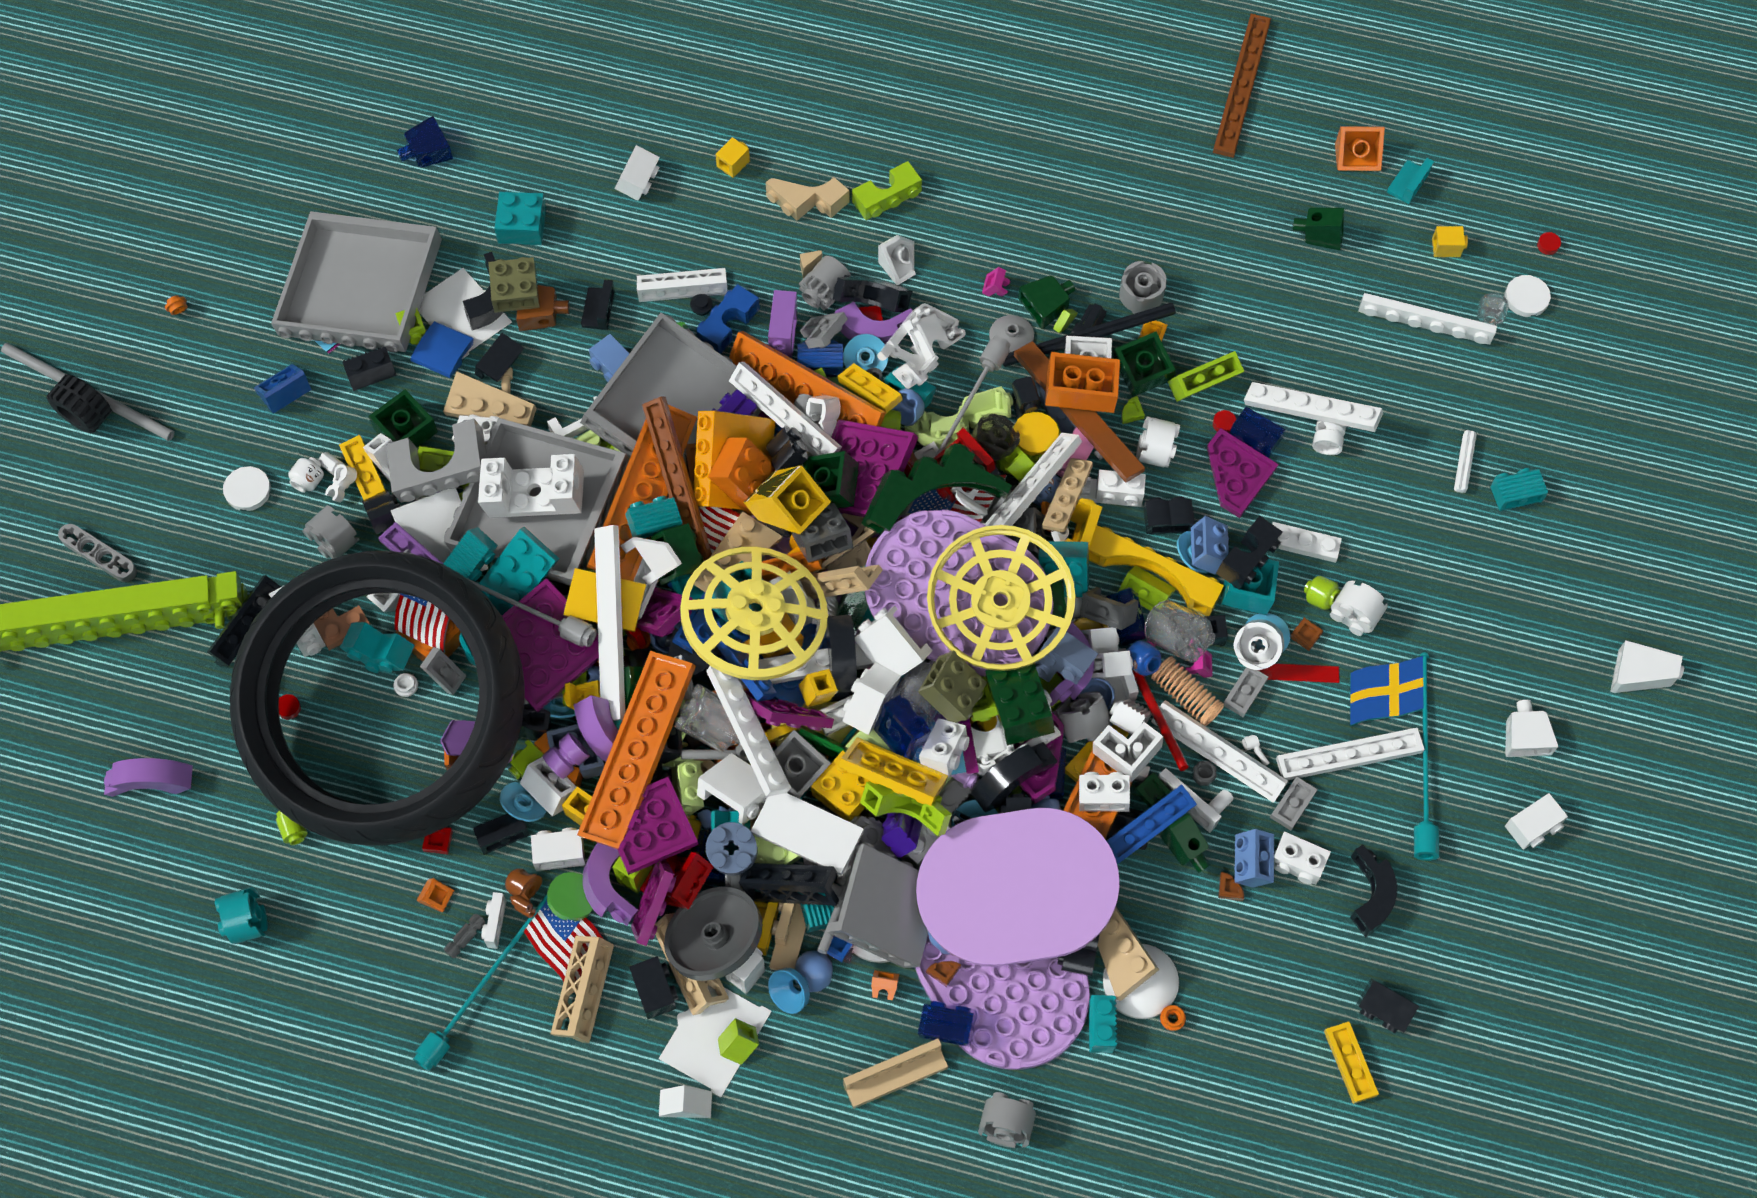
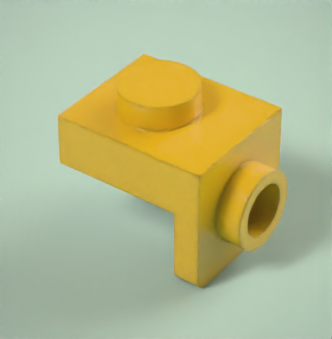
M598 680L580 685H574L570 682L565 683L564 701L566 706L573 710L574 704L591 695L600 697V681Z

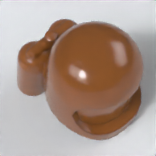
M521 868L514 869L507 875L505 887L512 895L510 899L515 910L528 918H532L536 910L533 908L530 899L539 890L542 878L537 874L531 875Z

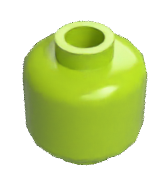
M1317 576L1312 581L1309 580L1304 588L1307 602L1323 610L1331 608L1341 591L1337 582L1323 576Z

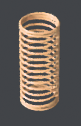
M1173 656L1168 657L1161 663L1160 668L1152 674L1151 679L1160 684L1164 691H1168V695H1172L1173 699L1176 698V702H1180V706H1184L1185 710L1188 709V713H1192V717H1196V721L1200 720L1202 725L1207 726L1221 712L1224 704L1220 700H1216L1211 705L1216 696H1212L1209 699L1212 692L1207 693L1208 689H1204L1201 692L1204 685L1198 687L1200 681L1194 683L1196 678L1190 680L1192 674L1187 675L1188 670L1182 673L1184 667L1179 668L1180 663L1175 664L1176 659ZM1170 677V679L1167 681V683L1162 686L1163 682L1166 681V680ZM1173 682L1170 688L1166 689L1167 686ZM1178 685L1176 689L1172 693H1170L1171 689ZM1181 689L1179 694L1174 697L1175 693ZM1183 693H1185L1184 696L1182 697V699L1178 700V698H1179ZM1191 694L1188 700L1182 704L1183 700ZM1191 700H1193V702L1191 703V705L1188 706V707H1186L1187 704H1188ZM1200 700L1196 707L1192 711H1190L1191 707H1193ZM1203 705L1199 712L1194 715L1195 711ZM1204 710H1206L1205 713L1203 714V716L1200 717V718H1198L1199 715H1200Z

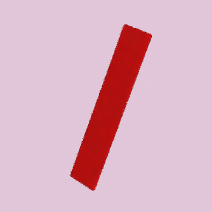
M1274 664L1266 669L1258 670L1267 675L1268 680L1339 683L1338 666Z

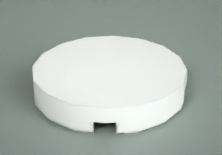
M1521 275L1514 278L1508 284L1504 294L1509 309L1523 317L1542 314L1547 309L1551 299L1550 290L1546 283L1531 275Z
M251 466L241 467L234 470L226 478L223 485V494L229 505L233 508L252 511L261 507L268 500L271 484L266 474L259 468Z

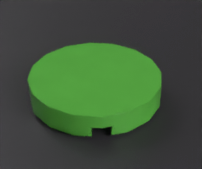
M575 872L563 873L557 876L549 885L547 904L552 913L560 919L580 921L588 917L593 911L584 893L582 874Z

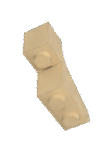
M834 177L827 183L816 187H808L771 178L766 182L767 198L772 203H777L787 216H792L796 221L815 205L821 213H825L832 218L850 202L849 189Z

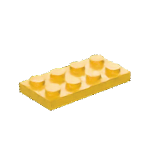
M858 737L842 756L838 766L850 774L862 776L874 784L883 785L892 789L895 793L904 794L921 804H928L930 806L941 792L948 778L946 774Z

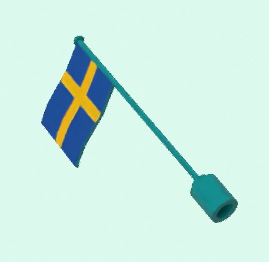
M1422 652L1418 658L1401 663L1369 666L1350 673V727L1368 720L1400 717L1423 710V746L1425 749L1423 751L1424 821L1414 827V857L1418 860L1431 861L1439 858V827L1429 821L1427 658H1429V654L1426 652Z

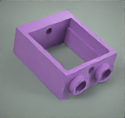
M774 290L768 344L786 356L793 358L798 317L797 292Z

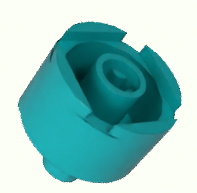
M254 887L222 895L215 899V907L221 919L218 922L219 933L222 937L227 936L231 944H238L266 935L264 931L268 929L267 915L264 904L258 905L256 898H260V895Z

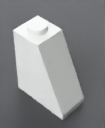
M1625 641L1618 650L1610 692L1620 693L1671 687L1677 679L1680 680L1684 672V666L1681 665L1683 656Z

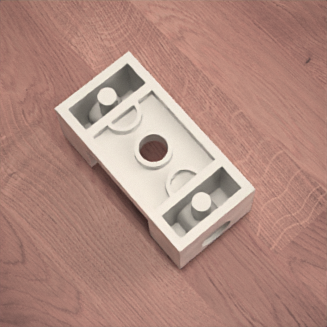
M575 454L551 455L550 468L512 470L505 458L481 459L478 503L489 518L582 513L584 469ZM533 488H541L539 495L530 496Z

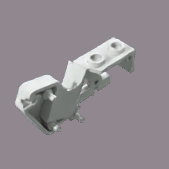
M924 303L908 315L877 354V357L884 361L890 355L893 358L906 361L905 364L894 370L892 374L906 389L911 388L915 384L920 386L928 379L927 373L933 371L939 364L937 362L939 357L935 355L932 348L933 341L937 340L939 346L942 349H946L963 338L966 332L964 329H958V319ZM907 333L913 342L910 350L914 354L898 346Z
M1044 690L1051 711L1050 703L1052 702V699L1048 692ZM996 716L997 725L991 731L983 732L971 727L979 769L977 774L984 776L998 762L1025 745L1029 744L1033 747L1042 742L1046 745L1061 736L1060 731L1054 725L1055 733L1033 738L1014 750L1013 744L1006 745L998 716Z

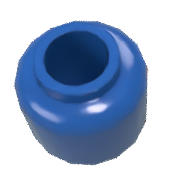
M1141 640L1133 643L1127 651H1130V656L1133 660L1132 670L1138 674L1148 676L1160 668L1161 653L1150 643Z

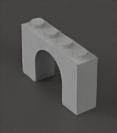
M474 418L452 425L455 444L454 454L446 466L434 472L420 471L418 448L409 438L386 444L391 490L401 503L411 502L419 497L431 496L443 490L455 489L460 485L480 481L481 459H486L487 456L483 429Z

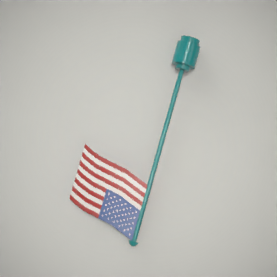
M546 894L535 909L534 916L528 918L442 1033L437 1031L435 1034L430 1032L415 1051L416 1055L413 1060L427 1071L438 1065L450 1049L449 1039L446 1037L523 933L538 955L564 982L575 936L602 938L596 927L587 918L580 921L560 919L549 908ZM583 943L580 952L581 956L587 953L589 943ZM581 967L575 972V981L582 975L583 970Z

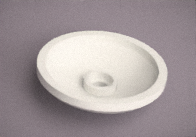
M1147 944L1142 945L1159 968V971L1122 1001L1116 999L1117 1010L1135 1019H1149L1160 1015L1165 1007L1172 1005L1179 988L1178 972L1172 960L1160 949ZM1105 968L1103 973L1105 994L1115 996Z

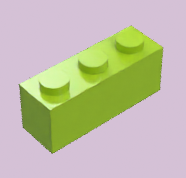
M1233 351L1180 374L1167 382L1176 402L1234 378L1243 373L1244 369L1236 351Z

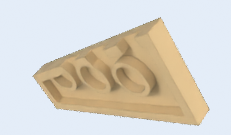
M456 371L443 412L446 416L458 418L460 415L469 416L472 414L488 418L496 416L531 427L537 408L528 401Z
M742 512L711 557L728 549L739 547L770 549L777 545L783 536ZM752 553L728 556L714 563L724 570L739 564L741 561L752 562ZM705 569L696 579L694 585L706 592L709 584L716 576Z
M1115 907L1109 923L1099 935L1098 948L1117 1000L1122 1001L1159 971V968L1117 907Z

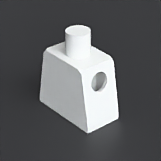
M1531 700L1518 701L1516 703L1518 712L1511 713L1506 721V757L1552 755L1558 748V744L1547 713L1545 711H1533Z

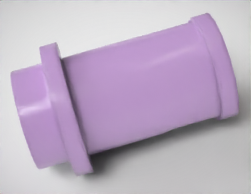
M967 772L950 775V777L962 783L964 788L969 787L970 789L974 787L979 778L976 773L967 774Z

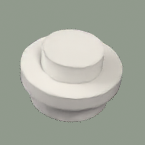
M400 674L394 681V690L399 696L409 697L417 691L418 681L412 674Z

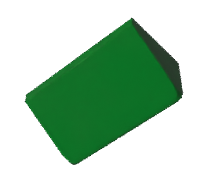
M804 725L798 728L797 733L818 752L833 759L842 751L845 752V747L842 743Z

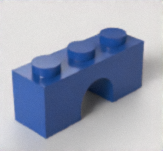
M737 284L733 290L730 289L725 294L724 300L719 306H714L710 316L705 321L700 322L696 329L697 338L702 342L709 343L716 352L721 354L733 341L732 329L726 326L725 323L730 320H739L747 325L760 310L759 297Z

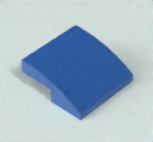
M434 321L416 346L411 356V361L451 378L462 365V357L473 346V338Z

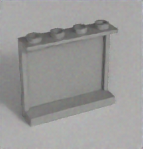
M861 842L854 850L856 856L839 919L836 922H829L826 932L900 967H920L928 930L923 923L917 903L916 887L919 870L913 868V864L894 859V855L891 853L880 852L875 849L874 845Z

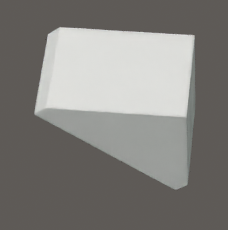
M686 1085L660 1090L659 1117L711 1118L712 1091Z

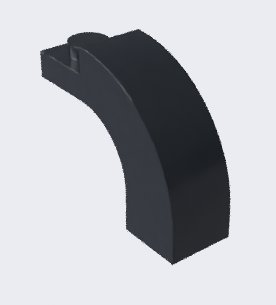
M492 252L484 254L488 273V262L496 261ZM490 285L481 295L463 300L465 314L471 330L491 324L504 313L494 312Z
M844 275V277L837 278L833 300L838 302H861L892 312H905L909 307L912 290L877 279Z
M851 615L828 616L825 634L829 653V669L838 690L829 702L841 701L854 694L851 689L857 679V665Z
M1044 742L1033 747L1029 744L1025 745L992 767L977 783L971 794L983 811L988 812L1004 805L1006 797H1009L1017 786L1033 775L1054 767L1058 760Z
M1362 844L1354 850L1351 858L1368 879L1371 886V897L1367 903L1356 909L1350 918L1366 938L1375 932L1391 913L1397 897V881L1388 860L1385 859L1378 864L1373 851L1367 849Z

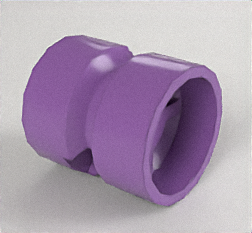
M567 733L559 741V747L553 746L542 755L548 766L561 779L566 778L574 771V764L580 765L590 756L585 747L571 733Z

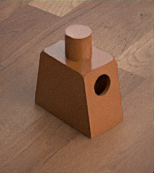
M538 285L540 308L517 310L516 320L519 331L555 326L556 314H569V300H557L555 288Z

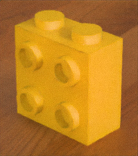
M842 751L811 785L812 796L840 818L850 822L865 808L860 801L866 782H869V779L850 774L845 769L838 767L842 756L845 754Z

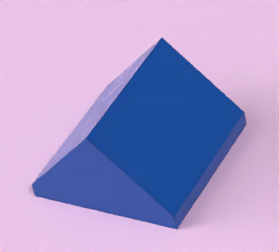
M293 364L254 387V390L272 414L312 390L303 370Z

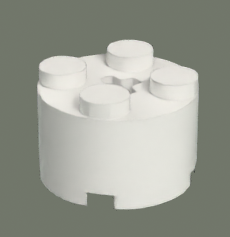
M1147 416L1142 427L1146 430L1139 437L1136 458L1142 463L1168 468L1170 459H1173L1175 456L1177 445H1174L1173 442L1174 438L1178 437L1180 425Z
M1348 581L1333 602L1330 617L1337 622L1347 625L1353 634L1361 636L1363 633H1370L1374 630L1388 606L1387 603L1383 604L1384 597L1374 588L1364 583L1360 586L1353 585L1355 581Z
M1262 619L1246 623L1239 630L1234 640V650L1238 660L1245 667L1253 670L1266 669L1274 665L1284 649L1283 633L1274 623ZM1261 639L1265 648L1261 647L1260 650H1257L1256 644L1253 641L1257 642Z

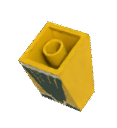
M801 465L774 471L743 503L758 521L801 534L831 501Z

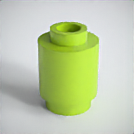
M278 811L276 813V823L283 842L290 843V845H297L303 842L308 834L306 828Z

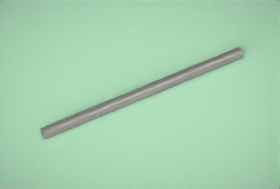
M5 343L1 348L2 353L56 382H59L65 375L64 372L9 343ZM99 392L116 414L167 441L172 440L175 432Z

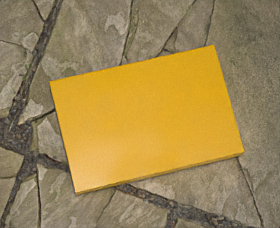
M575 568L564 616L569 617L571 615L580 620L598 624L596 573ZM621 579L622 630L635 632L646 584Z

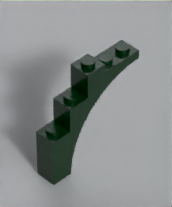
M954 443L946 448L940 464L935 459L924 456L915 461L908 478L905 473L899 470H890L885 473L861 524L881 535L884 531L889 532L892 529L898 516L913 500L929 491L947 487H966L984 491L997 498H1001L1009 493L1012 485L1005 482L1006 480L1002 476L987 472L984 466L972 463L975 454L970 452L969 448L965 445Z

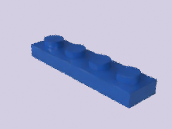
M722 618L715 619L720 628L727 623ZM705 622L702 627L711 637L714 633L709 628L707 622ZM732 632L728 635L730 638L742 643ZM723 642L717 645L729 663L748 668V653L734 650ZM741 679L757 701L771 700L777 694L772 687L770 679Z
M1182 784L1106 840L1117 864L1197 805Z

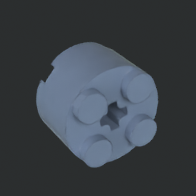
M728 822L712 830L706 842V854L710 863L717 871L725 875L735 876L744 873L754 864L758 854V847L754 835L747 827L739 823ZM730 843H734L735 847H739V850L734 851V855H730L725 850L726 847L730 846Z

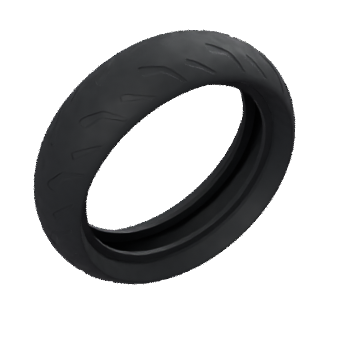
M364 551L336 557L306 570L283 586L264 605L245 634L237 653L230 685V716L236 746L252 780L264 796L289 819L311 832L332 840L365 846L391 845L425 837L447 827L474 808L489 793L510 761L521 730L525 705V683L518 648L502 615L489 598L475 584L446 565L426 557L395 551ZM376 593L406 594L426 600L444 612L454 622L467 641L474 657L479 680V704L474 728L466 746L454 764L439 779L420 792L404 799L383 804L363 805L349 802L334 796L312 781L291 754L283 735L279 716L281 678L290 653L298 640L327 611L348 600Z

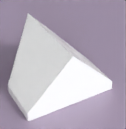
M899 235L878 245V263L896 285L916 275L914 271V241Z

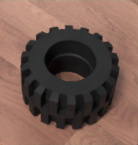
M65 374L46 396L51 407L62 418L76 428L88 433H94L112 412L107 400L85 381L72 375Z

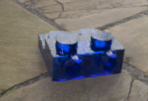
M900 694L884 704L874 727L875 732L894 753L910 760L913 759L917 749L926 743L931 732L925 719L918 716L910 702L902 698Z

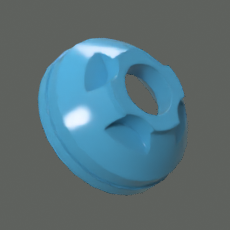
M787 967L772 973L768 981V989L776 1006L790 1014L798 1013L806 1007L810 998L807 979L798 971ZM793 979L798 981L801 991L795 989Z

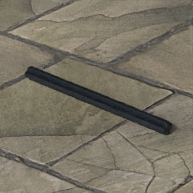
M1167 303L1036 345L1044 354H1049L1065 349L1066 336L1104 337L1174 315L1176 313L1173 303ZM1014 351L1007 355L1003 363L1004 367L1020 363L1014 357Z

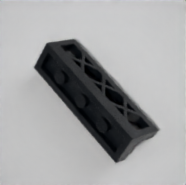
M267 575L262 576L208 649L207 653L216 659L214 663L218 666H229L237 656L244 636L248 632L253 620L271 599L269 593L281 588L280 585Z
M754 863L743 873L739 881L745 893L753 901L837 906L839 898L832 889V884L838 873L834 866Z

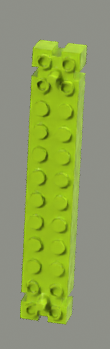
M233 571L219 573L217 577L210 578L205 575L0 604V652L7 650L22 651L28 647L45 648L50 644H71L73 641L78 640L94 641L99 637L106 636L115 638L120 637L122 634H142L149 630L165 631L170 627H191L198 623H215L216 629H223L225 627L224 617L231 620L248 597V592L244 584L241 583L237 572Z

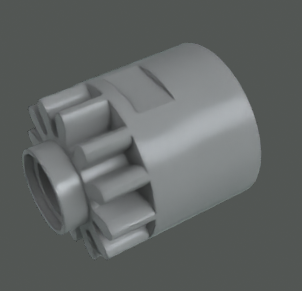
M824 256L799 283L801 286L799 290L803 292L802 297L804 301L811 307L817 309L821 307L823 311L828 309L836 301L833 300L837 278L851 275L848 269L837 259L831 256Z

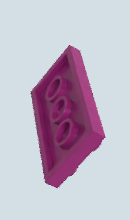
M655 587L642 618L638 620L636 627L641 631L660 637L672 633L675 625L681 620L680 606L682 595Z

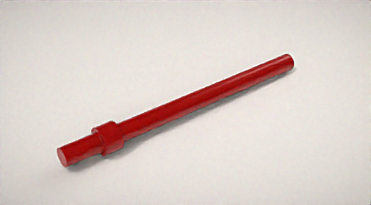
M1132 670L1135 681L1179 770L1185 771L1189 766L1144 678L1145 676Z

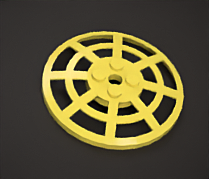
M985 526L972 530L956 539L938 558L928 582V613L933 628L940 640L950 651L954 650L964 661L987 670H1015L1032 665L1043 659L1064 638L1071 624L1075 608L1074 581L1070 569L1061 554L1041 536L1016 526ZM992 535H1009L1019 537L1020 540L1015 552L1010 550H990L985 552L980 538ZM971 542L976 556L967 561L957 572L956 576L943 571L942 568L949 558L962 546ZM1029 542L1044 550L1053 559L1059 570L1046 576L1034 561L1024 556ZM1009 558L1012 561L1008 571H993L988 559ZM979 563L984 576L975 585L962 580L966 573ZM1021 563L1031 569L1038 577V580L1026 585L1017 575ZM1061 579H1064L1067 592L1065 618L1050 614L1052 610V591L1050 585ZM937 580L951 585L949 605L952 615L940 619L937 618L934 601ZM958 589L971 594L972 607L958 612L956 601ZM1040 589L1044 591V611L1029 607L1030 594ZM998 594H1003L1007 597L1008 602L1004 606H998L994 602V597ZM1025 616L1038 620L1037 626L1025 637H1022L1017 625ZM977 617L985 625L980 638L973 634L964 625L963 621ZM1046 623L1060 627L1058 634L1051 643L1038 654L1031 656L1026 644L1040 634ZM956 624L966 638L977 644L972 657L958 649L945 635L942 628ZM994 629H1008L1013 642L993 643L989 641ZM986 648L1000 651L1017 648L1022 661L995 664L981 661Z
M739 547L715 554L704 561L693 572L682 594L680 615L683 631L690 646L711 667L740 679L769 680L796 671L815 655L822 644L827 629L828 610L823 590L818 581L797 560L768 548ZM752 553V562L735 564L724 570L714 563L728 556ZM762 554L781 559L798 570L788 574L776 566L762 563ZM707 569L716 576L709 584L704 599L689 600L694 582L702 571ZM752 569V579L744 580L740 583L730 575L739 570ZM762 569L773 572L783 579L774 585L762 580ZM806 576L817 592L821 610L807 607L804 593L797 581ZM721 581L731 588L727 599H712L713 593ZM791 586L797 595L799 605L785 603L781 592ZM757 603L762 607V610L752 611L749 605ZM725 608L729 621L721 628L714 619L712 609ZM704 609L706 622L714 633L704 644L698 639L692 628L689 610ZM785 613L799 615L797 624L790 633L781 624ZM806 616L820 619L817 635L811 645L804 651L795 639L804 627ZM734 629H737L744 634L750 635V644L740 643L728 635ZM773 631L782 639L773 644L760 646V636ZM720 642H723L734 650L748 653V668L728 663L715 656L711 651ZM788 646L796 656L794 660L781 666L758 669L759 654L773 653Z

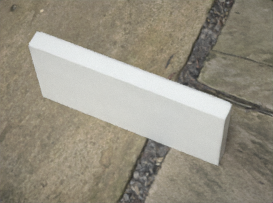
M784 793L768 796L751 832L820 866H834L838 872L837 874L842 876L864 829L797 797Z

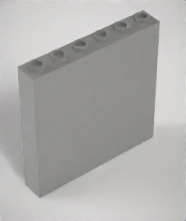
M310 211L271 322L277 335L283 338H300L305 341H322L327 344L339 343L349 347L362 346L371 350L384 346L389 352H406L410 340L409 331L411 328H414L416 322V308L419 311L442 241L437 227ZM405 310L399 326L395 313Z
M660 312L585 412L580 423L619 451L626 453L630 458L646 419L642 404L664 396L668 405L697 416L687 444L696 443L698 411H711L713 408L718 410L722 406L719 403L727 393L732 395L737 388L729 382V379L737 366L733 364L729 357L716 352L709 343L702 342L695 337L692 331L678 325L671 316ZM758 407L752 416L758 417L762 410ZM683 453L684 461L686 464L685 453Z
M498 418L496 424L490 430V438L487 445H485L487 458H505L513 470L550 468L551 455L575 454L584 469L582 513L489 518L478 503L480 481L469 483V486L463 491V499L460 506L454 512V520L450 528L445 532L444 543L453 551L468 530L478 527L494 543L498 544L494 551L496 556L490 562L494 564L519 529L525 527L560 558L545 579L571 586L575 568L587 570V564L595 547L594 529L603 527L629 458L623 452ZM533 488L530 496L539 495L541 488Z

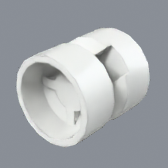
M1317 420L1312 444L1313 449L1324 455H1337L1341 453L1344 443L1343 436L1347 426Z

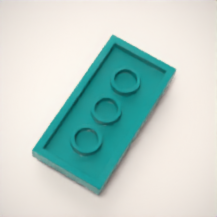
M522 527L479 584L519 602L545 579L560 558L527 528ZM482 591L501 615L514 606Z

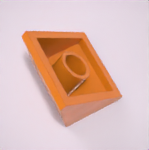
M1340 126L1335 142L1337 170L1381 171L1385 127Z

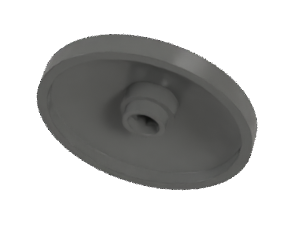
M716 887L704 890L697 894L689 909L679 907L671 918L664 938L666 956L673 967L681 975L689 979L709 981L724 977L742 966L755 951L762 934L761 913L751 897L739 889Z

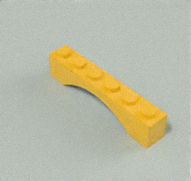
M1096 525L1089 546V561L1102 567L1129 565L1154 572L1176 588L1188 608L1204 616L1211 615L1224 587L1217 579L1205 577L1189 567L1178 564L1173 558L1163 557L1152 548L1142 547L1131 538L1121 537L1107 527Z

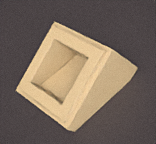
M822 250L800 254V267L803 278L822 259Z

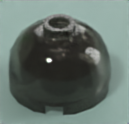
M997 414L981 417L972 433V437L994 461L1004 460L1009 457L1020 442L1019 432H1015L1012 428L1014 424L1004 416Z

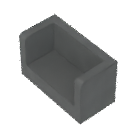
M1095 587L1083 594L1080 616L1123 630L1136 622L1139 601L1133 599L1123 604L1101 596V588Z

